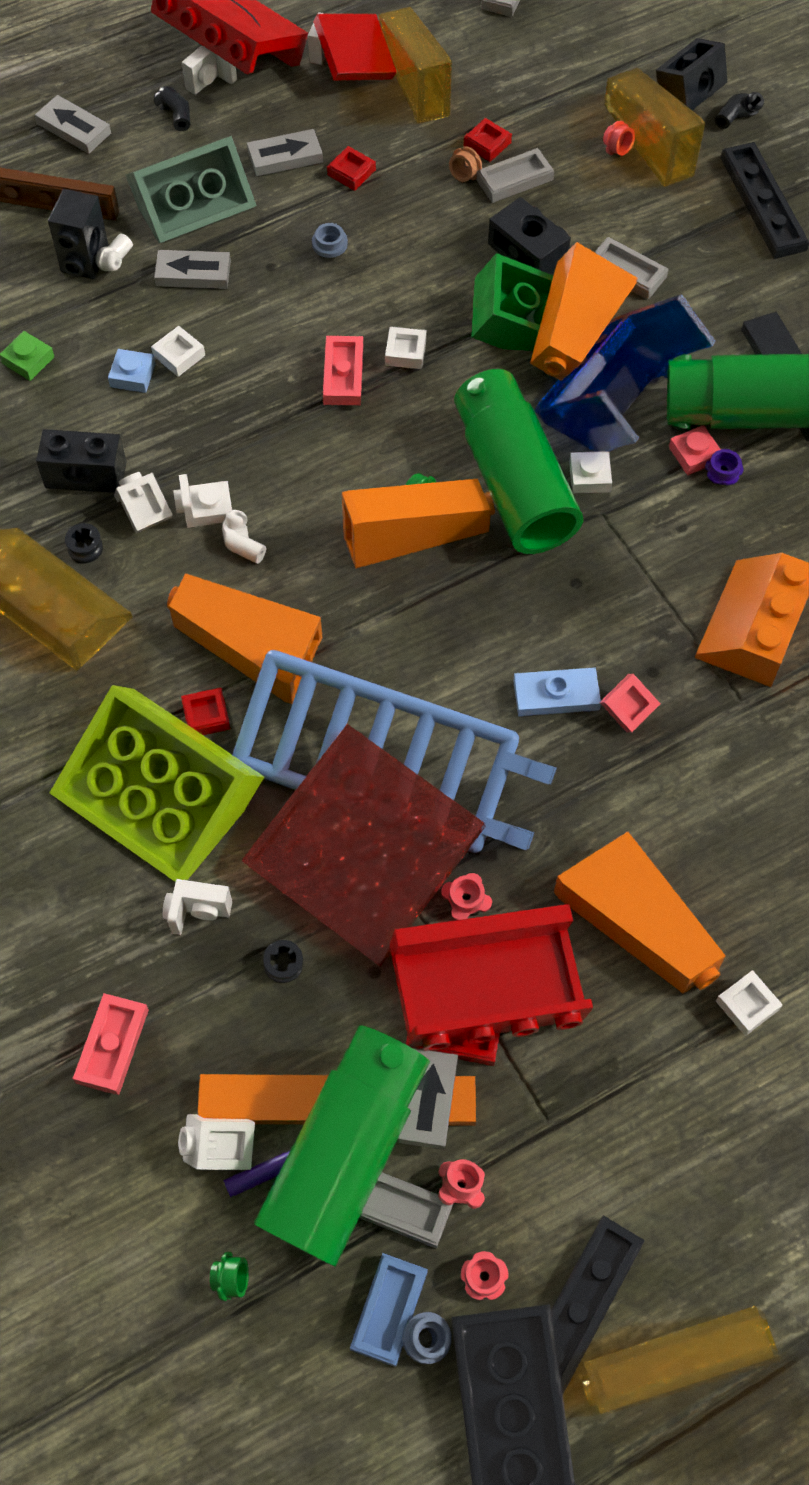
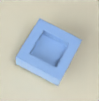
M118 349L108 376L110 387L146 393L156 364L154 354Z

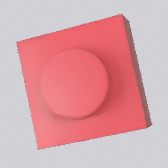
M704 425L671 438L669 449L687 475L705 469L706 462L711 460L712 455L716 451L721 450Z
M628 674L599 702L626 732H633L660 705V702L634 674Z

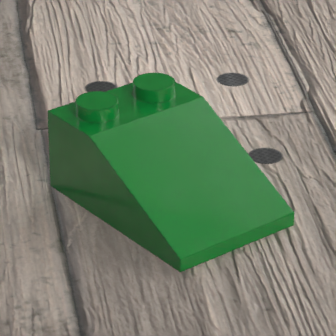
M496 253L474 280L471 338L501 349L533 351L554 275Z

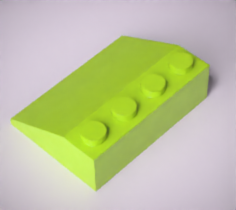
M112 685L49 793L176 882V879L188 880L242 815L264 776L135 689Z

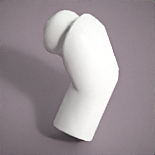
M118 234L109 246L99 249L96 254V264L99 269L103 271H117L121 266L122 259L133 247L132 241L126 235Z
M229 511L226 515V520L222 523L226 547L257 564L260 563L265 555L266 546L249 538L246 526L247 516L242 511Z

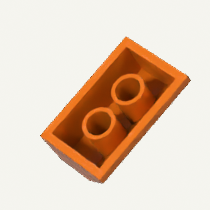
M784 553L736 560L695 658L772 687L809 596V562Z

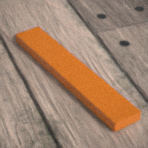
M200 1074L198 1115L203 1118L249 1119L254 1121L255 1124L304 1125L328 1075ZM455 1076L448 1126H475V1076Z

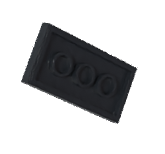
M550 1304L452 1317L472 1485H575Z

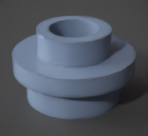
M334 223L320 225L312 237V247L322 257H337L343 254L348 246L347 235L339 225Z
M423 1312L416 1314L410 1318L404 1327L402 1336L403 1346L407 1354L414 1361L421 1364L436 1363L443 1359L450 1349V1328L446 1321L435 1313ZM422 1329H427L432 1335V1343L428 1348L423 1347L419 1342V1333Z

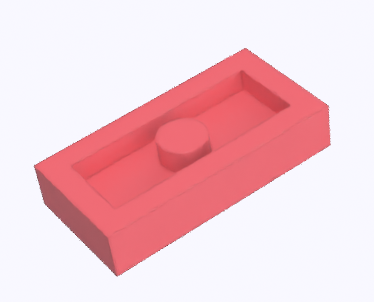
M326 336L323 405L361 406L363 336Z
M103 993L73 1076L76 1084L116 1095L120 1094L149 1011L146 1004Z

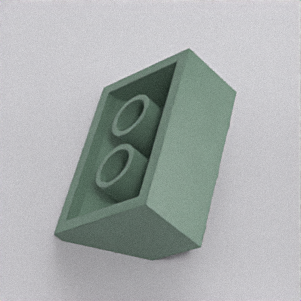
M232 136L126 174L138 209L158 243L165 242L257 206Z

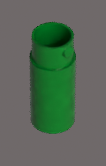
M809 354L711 355L710 359H692L691 355H681L673 360H669L667 373V426H673L679 430H690L693 425H709V429L809 428Z
M491 369L472 376L457 390L454 404L465 426L467 443L513 547L520 553L536 554L562 545L578 532L584 518L533 407L525 401L513 374L509 371Z
M359 1025L337 1070L330 1071L254 1225L336 1267L411 1113L408 1106L430 1064V1060L415 1049L380 1031Z

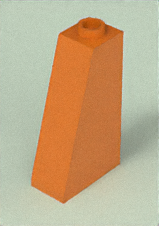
M576 242L557 262L530 364L562 381L582 363L635 286L637 277Z
M478 479L342 492L344 539L355 568L489 532L490 516L495 514L492 497L489 492H483Z
M186 573L179 587L174 586L168 597L167 608L170 610L175 628L255 682H257L268 651L277 650L312 662L322 640L321 617ZM278 669L271 693L283 701L293 704L301 676Z
M629 832L621 835L557 876L554 893L559 900L569 904L570 908L683 994L694 986L702 990L721 975L718 970L726 955Z

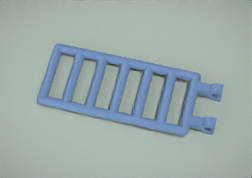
M270 650L265 655L232 754L263 775L264 779L472 853H478L482 850L487 836L524 850L529 849L535 832L493 819L508 772L512 771L549 785L552 783L557 769L556 767L515 754L519 743V735L515 731L277 650ZM278 669L301 676V680L273 764L251 757L250 753ZM319 682L339 689L340 693L312 777L310 778L290 771L288 768L316 684ZM357 695L380 703L351 791H347L327 784ZM398 709L418 716L419 720L391 803L387 805L366 796L395 710ZM435 723H439L459 730V734L431 817L427 819L407 812L406 809ZM477 736L500 744L469 834L447 826L446 822L471 748Z

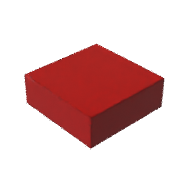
M484 118L464 136L463 146L472 148L480 157L491 162L511 144L512 133Z
M349 146L327 166V175L354 191L376 171V161Z
M222 688L181 696L188 726L202 735L230 730Z

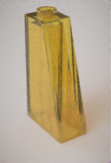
M411 7L379 14V23L397 71L395 76L417 123L420 124L450 116L452 61Z
M639 68L607 78L604 106L616 122L624 121V124H628L634 130L635 140L633 145L661 184L666 187L693 177L705 126L704 120Z
M753 1306L584 1362L588 1375L582 1376V1384L590 1406L598 1405L600 1414H611L782 1360L764 1311L757 1306Z

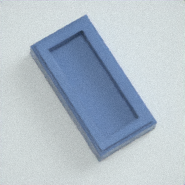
M382 1253L350 1346V1351L393 1367L397 1366L403 1348V1330L406 1323L414 1315L428 1269Z

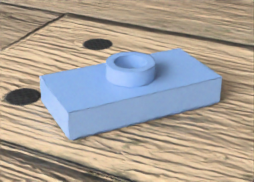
M596 667L514 673L513 681L518 716L600 710L601 704L599 702L601 699Z

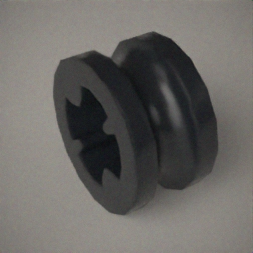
M81 523L74 525L67 531L65 544L70 557L74 561L85 564L91 563L100 557L103 551V543L100 532L95 526ZM84 539H90L91 545L87 546L84 543ZM81 540L84 543V548H79L77 542Z
M278 940L270 944L265 950L263 957L265 973L270 979L278 983H287L296 979L303 968V955L298 945L289 940ZM280 952H288L289 959L293 957L296 959V963L289 964L287 971L284 972L278 971V964L271 965V960H277Z

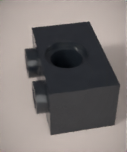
M696 38L656 69L660 109L673 111L677 115H688L728 82L725 43Z
M63 189L48 219L60 271L71 276L95 280L99 271V267L96 264V254L102 247L109 246L99 198L96 195Z
M519 197L489 219L488 245L502 256L548 274L555 272L557 262L570 249L571 237L562 227L555 225L537 207L530 205L522 197Z
M43 429L36 459L45 488L115 493L116 488L120 487L119 481L124 478L127 463L120 434Z

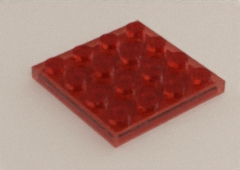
M346 724L241 861L381 967L391 954L389 943L394 930L412 926L486 825L353 727Z

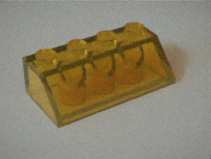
M19 528L0 530V612L78 671L133 618L132 613Z

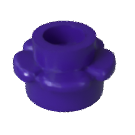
M729 449L716 451L712 455L711 460L705 464V469L708 470L707 477L715 484L733 485L739 481V475L743 474L740 456Z

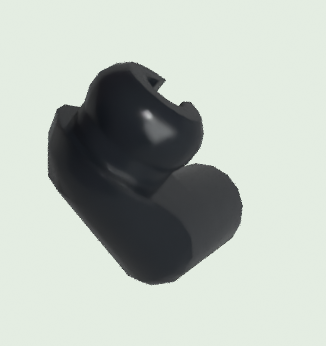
M170 86L161 87L160 91L154 94L155 105H160V110L170 108L173 111V125L176 130H188L191 125L189 102Z
M759 92L733 95L715 116L716 125L719 128L727 129L735 118L756 115L764 105L763 96Z

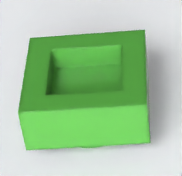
M23 331L0 353V358L3 365L31 381L54 358L52 347Z

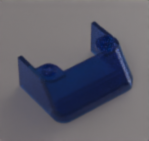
M682 294L620 315L609 322L582 363L562 381L558 380L536 406L535 413L544 424L593 452H610L617 447L636 443L639 437L625 420L623 414L652 379L661 376L667 378L669 360L712 347L716 341Z

